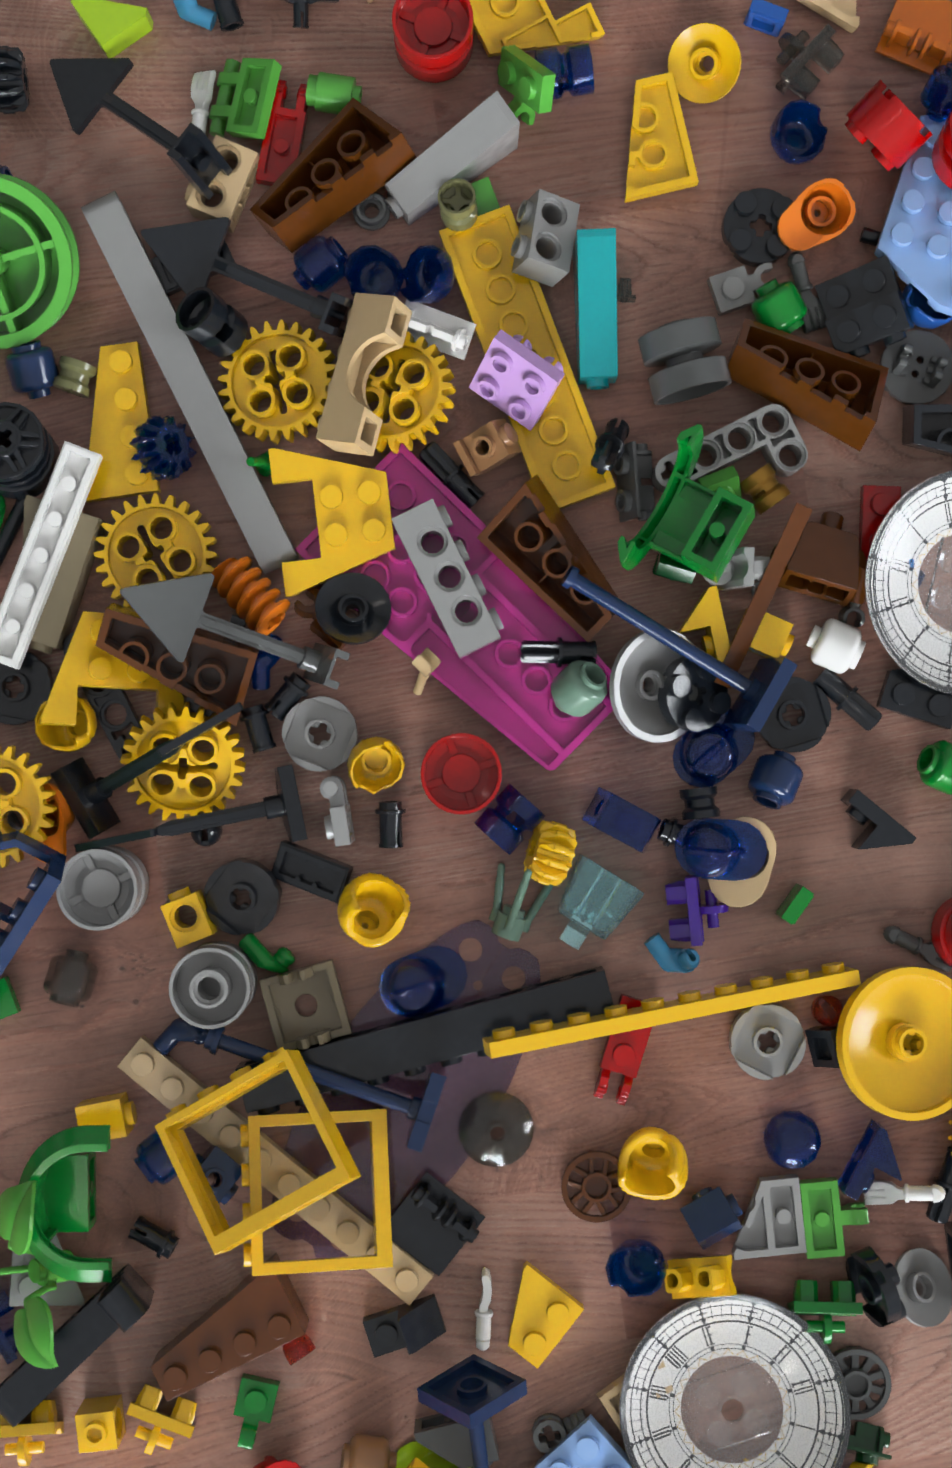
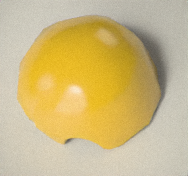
M77 696L75 726L39 724L40 716L47 701L41 704L34 721L35 734L42 745L57 751L71 752L77 751L91 742L96 733L97 721L96 713L86 699Z
M379 736L362 739L351 749L347 760L349 778L356 789L362 788L371 794L392 787L402 778L405 761L399 746L391 740Z

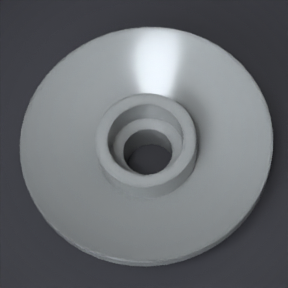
M924 1248L910 1249L898 1258L894 1266L900 1277V1284L896 1287L906 1309V1318L911 1323L920 1327H934L942 1323L951 1310L952 1280L945 1264L935 1253Z

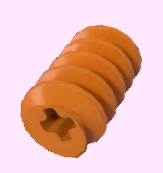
M246 556L239 560L233 557L224 560L212 571L214 575L212 587L217 588L218 594L226 599L231 608L236 609L238 617L245 620L249 629L266 636L269 635L284 619L285 613L290 607V601L288 599L278 601L281 591L278 588L269 590L272 584L271 580L267 577L260 579L262 570L259 567L251 568L253 564L251 557Z

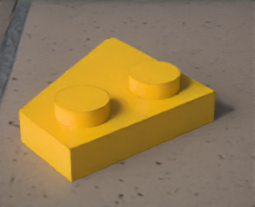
M528 1261L523 1264L522 1277L515 1302L508 1346L538 1369L583 1312L584 1306Z

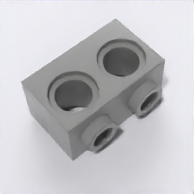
M539 189L528 200H524L521 203L517 213V222L520 223L519 232L511 248V256L514 257L513 273L551 287L569 273L580 204Z

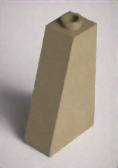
M26 495L24 501L23 546L42 500L30 495ZM81 512L29 648L47 654H52L53 648L63 650L64 640L71 633L95 560L94 552L98 551L100 545L95 539L96 537L103 536L105 530L101 525L104 521L100 518Z

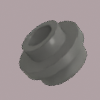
M374 192L353 208V216L356 223L368 231H376L383 228L389 221L391 213L390 207L384 201L386 198ZM369 207H375L379 210V213L376 217L369 218L365 215V211Z

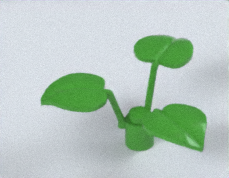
M36 1180L7 1188L0 1195V1236L8 1240L9 1250H12L17 1255L32 1254L29 1247L33 1234ZM62 1250L70 1255H73L70 1250ZM36 1258L32 1259L29 1265L0 1268V1275L28 1272L30 1280L42 1286L24 1298V1309L16 1311L13 1322L14 1339L20 1355L31 1365L43 1369L58 1367L54 1355V1329L51 1311L47 1302L40 1296L48 1291L56 1290V1283L70 1280L52 1273Z

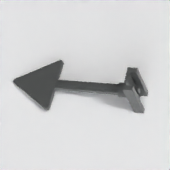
M212 573L120 589V594L178 662H184L195 630L202 628L295 662L298 668L305 670L302 678L336 690L339 687L340 683L331 680L330 676L336 659L340 658L348 661L350 653L319 643H315L313 649L307 646L301 649L205 613L203 608L214 580Z

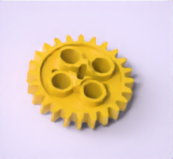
M280 320L277 330H274L272 325L265 321L264 332L259 333L253 326L250 327L252 338L249 340L245 339L240 349L231 354L234 357L232 361H221L220 363L228 370V374L218 376L217 380L227 386V388L219 391L218 395L224 400H230L223 406V409L228 414H234L231 421L237 427L243 424L242 431L250 436L255 432V437L260 442H264L269 434L270 440L275 445H278L283 434L286 440L294 443V432L297 431L307 438L308 431L306 426L311 424L317 428V417L323 413L328 395V384L332 379L331 377L336 364L329 363L336 358L331 350H325L327 343L322 337L315 340L316 334L311 328H308L303 333V328L298 322H295L289 330L285 321ZM272 351H276V368H277V371L285 378V379L280 380V383H279L278 374H277V372H276L275 365H274V363L272 362V358H271V353H272ZM295 353H301V359L297 365L287 367L288 358ZM265 362L264 369L260 374L251 375L252 367L256 363ZM279 383V385H280V390H281V392H282V395H281V393L274 387V385H277V384ZM308 389V395L303 402L293 403L294 395L299 390ZM282 396L287 406V412L285 414H282ZM266 397H271L270 407L263 412H258L259 402Z
M408 331L403 348L396 349L383 356L371 370L366 384L367 403L379 401L377 408L372 412L383 420L376 444V449L379 453H383L388 444L394 454H398L400 444L404 443L409 451H413V440L417 438L422 444H427L425 433L430 431L438 435L439 431L434 424L436 421L447 423L448 418L442 411L443 409L454 408L451 399L446 397L456 393L453 384L448 383L455 377L451 369L446 368L449 365L444 355L439 356L440 351L435 344L428 347V342L423 336H420L415 342L414 337ZM404 361V363L402 364V366H401V368H400V370H399V365H400V363ZM389 366L384 375L375 377L380 367ZM424 372L422 380L415 384H410V380L415 374ZM414 408L412 416L405 420H400V416L405 409ZM389 415H390L389 422H388V423H384V422L388 419V417H389Z
M157 493L153 494L150 504L142 495H138V506L135 508L129 502L124 501L126 513L121 515L112 510L111 514L116 522L114 525L103 522L101 524L102 527L109 533L107 537L101 536L95 539L105 545L104 550L94 552L95 557L105 562L96 568V572L108 574V577L101 584L105 588L116 587L111 594V598L114 600L123 597L120 594L121 588L141 585V579L147 572L155 571L158 581L167 580L161 566L153 560H149L152 558L153 552L142 538L138 530L140 526L145 527L152 544L159 550H164L160 558L174 579L212 573L214 568L208 565L209 560L219 558V554L208 549V547L217 543V539L204 536L211 529V525L208 522L198 525L197 523L202 514L196 510L187 515L190 504L183 501L176 508V498L172 495L168 496L165 504H162L161 497ZM169 520L172 524L171 534L167 538L158 539L155 534L157 524L161 521ZM130 539H137L139 543L138 553L134 557L126 558L122 552L125 542ZM181 553H189L191 557L190 567L186 571L177 572L174 568L176 556ZM124 600L123 606L132 608L129 605V603L126 600Z
M187 701L184 704L183 711H177L173 702L169 703L167 714H164L158 707H155L153 711L154 720L143 715L140 719L143 729L132 726L129 734L134 740L127 739L123 745V748L130 753L122 754L120 763L127 765L157 747L158 745L155 742L161 737L178 738L218 714L214 712L208 718L204 716L205 708L201 706L196 713L191 712L190 703ZM224 722L187 742L175 755L134 778L128 784V793L139 791L136 804L139 805L149 801L148 814L150 815L158 808L162 809L163 821H166L171 813H176L177 819L184 818V814L195 816L199 815L201 811L204 814L213 812V805L224 810L226 808V801L223 796L235 799L236 790L233 786H242L243 777L237 773L245 771L246 763L237 759L244 756L245 749L243 747H233L240 740L239 733L227 735L231 728V723ZM199 740H206L214 748L209 752H200L195 748L194 743ZM179 758L187 759V768L180 767ZM215 762L218 766L212 767L209 764ZM157 774H167L172 778L173 782L169 785H160L155 781L154 776ZM197 776H203L210 780L211 785L200 788L193 784L192 779Z
M0 746V777L3 773H9L16 781V787L12 793L4 791L0 786V832L7 834L19 831L37 841L44 842L48 837L41 828L54 826V822L46 817V813L57 810V806L47 804V799L54 796L56 791L45 790L43 787L51 777H38L36 773L40 770L41 763L32 766L27 765L30 753H23L16 758V746H8L4 754ZM10 811H17L22 815L24 825L21 830L13 829L9 825L8 814ZM17 847L0 850L1 867L9 865L10 855L17 863L24 860L23 851Z

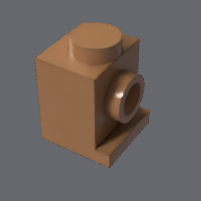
M505 418L492 420L465 438L453 443L470 477L486 474L522 452L517 443L518 435L515 429L506 422Z

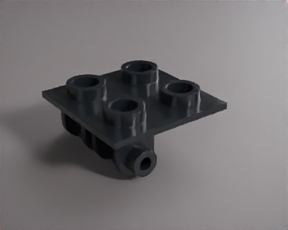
M426 1171L391 1215L392 1241L436 1275L440 1276L466 1241L472 1243L479 1234L477 1228L485 1219V1216Z

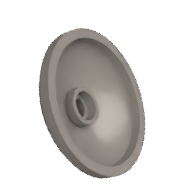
M671 630L672 632L676 633L688 642L692 643L687 637H685L681 633ZM645 632L632 637L618 653L610 674V701L617 720L629 734L646 742L663 743L674 740L687 731L668 723L662 715L658 703L659 688L664 687V681L667 677L663 676L666 668L674 660L683 656ZM692 685L693 692L689 695V700H696L698 690L697 687Z

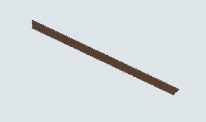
M796 503L723 662L737 672L742 665L813 509ZM716 677L715 683L731 689L729 684Z

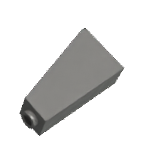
M498 91L489 96L385 184L388 198L384 201L390 207V211L396 219L403 217L408 226L439 205L438 192L446 181L460 178L471 182L518 148L520 122Z

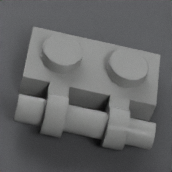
M338 776L327 777L320 784L321 794L324 798L329 799L330 815L324 816L327 839L334 838L335 847L350 845L356 839L346 784Z

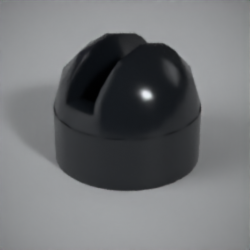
M222 826L207 829L208 841H202V830L191 832L192 839L198 845L211 846L221 838Z

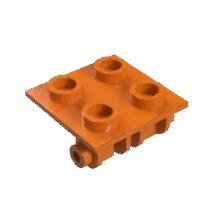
M896 0L875 52L944 81L952 64V2L949 0Z

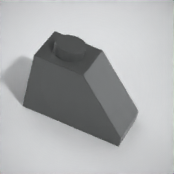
M441 1413L415 1419L414 1436L416 1442L459 1468H473L469 1428ZM492 1417L484 1421L489 1466L494 1461L499 1460L498 1442Z

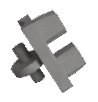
M755 547L737 548L717 583L705 576L703 577L708 583L717 586L718 591L754 586V580L761 581L769 564L770 557L754 556Z

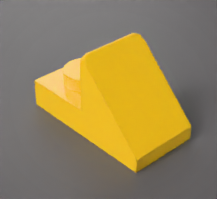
M712 586L704 590L677 632L682 634L705 629L706 635L701 638L703 651L723 663L730 649V643L717 586Z

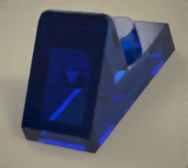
M873 1119L870 1120L838 1180L839 1189L856 1201H858L861 1193L865 1194L871 1188L875 1178L873 1173L875 1168L902 1181L887 1130Z

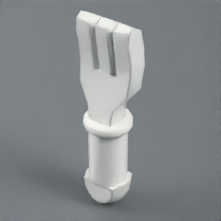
M215 70L194 73L191 84V98L195 103V108L191 110L193 115L192 124L200 128L205 135L207 119L209 118L208 110L216 79Z
M866 1180L862 1182L865 1205L893 1204L897 1200H904L906 1203L910 1201H933V1203L942 1201L946 1195L945 1189L937 1184H932V1186H915L906 1183L904 1187H900L892 1181Z
M486 1267L482 1268L483 1289L479 1309L475 1310L476 1348L480 1351H485L489 1348L491 1317L493 1316V1311L488 1309L491 1302L492 1284L490 1270Z

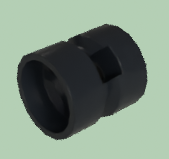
M197 287L190 291L182 299L176 312V324L179 329L192 339L199 341L200 345L215 356L227 357L234 353L246 338L248 331L246 318L207 287Z

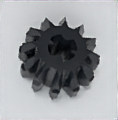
M0 46V113L16 114V112H25L29 105L30 95L25 58L18 47Z

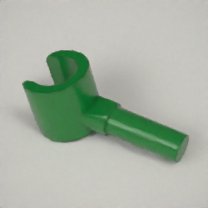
M268 451L257 457L247 458V465L256 467L262 476L267 477L271 475Z

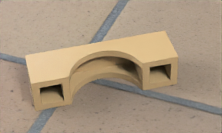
M355 293L352 307L348 311L345 333L342 343L338 348L336 366L333 377L328 384V395L322 416L318 421L316 435L317 440L336 452L374 456L383 420L372 412L367 403V380L371 370L383 356L391 351L403 348L412 311L395 296Z

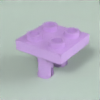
M501 329L493 338L468 388L531 431L539 421L565 375L563 373V366L559 361L553 366L552 363L555 359L553 357L547 356L543 359L532 351V344L528 339L523 344L520 343L523 336L517 334L512 337Z

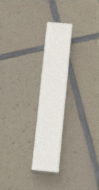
M64 441L0 605V663L18 670L22 666L103 459L101 454Z

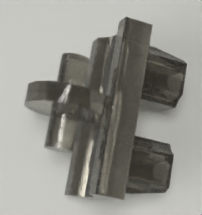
M827 24L806 48L804 44L810 39L806 31L802 30L797 36L785 32L778 39L782 52L776 57V60L782 66L790 59L792 63L781 73V80L776 84L775 88L782 94L790 89L794 94L806 100L821 81L808 69L815 61L829 74L842 61L845 55L832 40L836 30Z

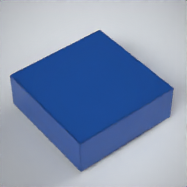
M752 0L744 24L752 29L778 37L789 9L765 0Z

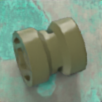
M456 178L446 181L438 192L441 220L450 230L465 231L474 225L478 217L475 189L471 183L464 179Z

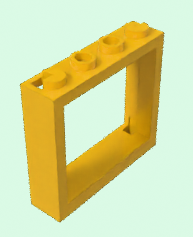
M281 1047L274 1052H268L262 1057L264 1063L253 1069L251 1066H246L235 1071L229 1076L231 1082L220 1088L218 1085H213L197 1094L198 1101L188 1107L184 1103L170 1109L171 1111L165 1114L167 1119L155 1125V1129L214 1255L236 1248L361 1177L299 1050H284ZM288 1070L336 1168L230 1228L184 1129Z
M387 1109L330 1112L335 1123L369 1121L374 1255L263 1262L262 1232L251 1238L250 1243H243L244 1267H252V1276L393 1267ZM309 1113L248 1116V1124H240L241 1148L249 1147V1163H241L242 1187H250V1203H242L243 1220L262 1210L260 1127L314 1124Z

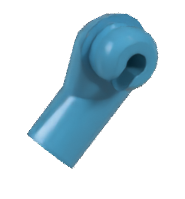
M173 0L180 18L212 31L217 20V13L215 11L198 5L197 0Z
M659 933L654 934L644 942V945L654 959L666 972L689 973L700 963V956L694 949L669 948Z

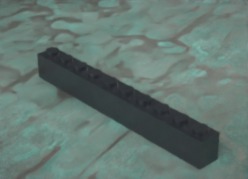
M602 966L356 1031L333 1038L322 1045L314 1044L308 1049L300 1050L297 1048L294 1050H299L306 1063L361 1082L367 1081L369 1085L376 1086L390 1081L389 1075L404 1072L405 1077L417 1075L427 1070L426 1065L440 1062L442 1067L451 1066L462 1062L463 1055L477 1052L478 1057L487 1056L484 1053L482 1038L492 1036V1030L509 1026L515 1027V1031L530 1029V1022L543 1019H552L553 1024L567 1021V1015L577 1012H590V1016L605 1014L604 1008L614 1004L605 971ZM252 1060L239 1063L235 1071L246 1066H251L253 1069L261 1063ZM287 1072L277 1075L242 1096L246 1112L257 1111L258 1115H268L280 1110L281 1104L294 1101L295 1106L305 1105L290 1073ZM315 1082L320 1094L329 1091L332 1096L346 1094Z

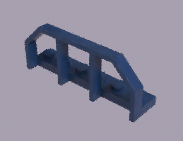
M19 831L0 835V850L17 847L47 864L44 869L37 867L34 870L26 886L30 891L24 900L18 897L12 907L0 902V920L8 923L5 930L0 928V976L61 883L66 856Z

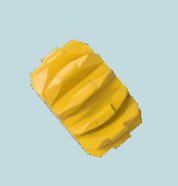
M542 820L533 829L523 862L524 872L526 869L532 870L530 879L543 885L558 886L567 878L568 870L572 867V860L575 856L574 852L577 845L575 830L568 828L567 825Z

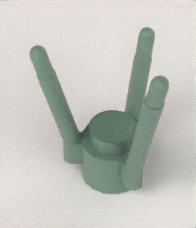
M499 863L493 908L489 920L494 921L491 932L499 937L519 942L522 932L528 933L532 920L549 895L553 885H544L524 917L526 911L520 907L532 875V870L526 869L513 904H504L503 909H501L505 864Z

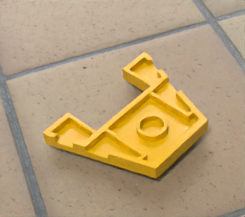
M469 0L473 11V28L488 57L501 55L503 46L515 45L523 51L598 40L605 35L590 2L555 20L545 0Z
M276 448L268 449L273 485L312 480L321 558L282 562L285 597H294L315 585L324 583L334 576L354 569L395 549L387 473L385 471Z
M83 611L40 716L39 724L75 726L78 687L155 691L156 707L164 714H167L170 702L174 703L177 711H183L185 702L182 693L166 687L149 674L135 669L95 646L104 613Z

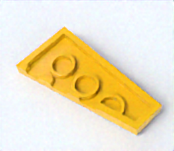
M137 341L100 347L89 450L101 454L103 459L86 503L161 492L141 348Z

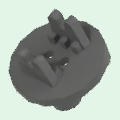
M918 329L905 332L906 339L886 346L881 354L879 365L889 368L884 390L904 404H930L944 394L952 382V351L942 338L930 331ZM917 358L922 359L921 364L917 362ZM912 372H916V378L911 375Z

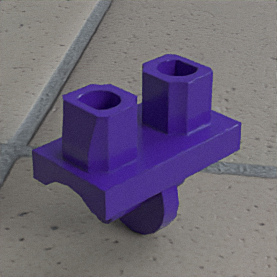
M698 874L687 875L685 880H678L665 885L667 905L687 904L688 917L669 919L670 940L691 941V946H703L705 939L702 914H707L708 928L719 927L718 913L728 912V906L724 903H717V898L711 892V889L704 890L706 904H701Z

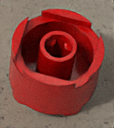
M880 79L846 114L849 120L845 123V126L862 145L869 139L874 145L870 150L873 156L886 170L890 171L894 166L899 169L933 134L890 89L884 94L882 93L887 86Z

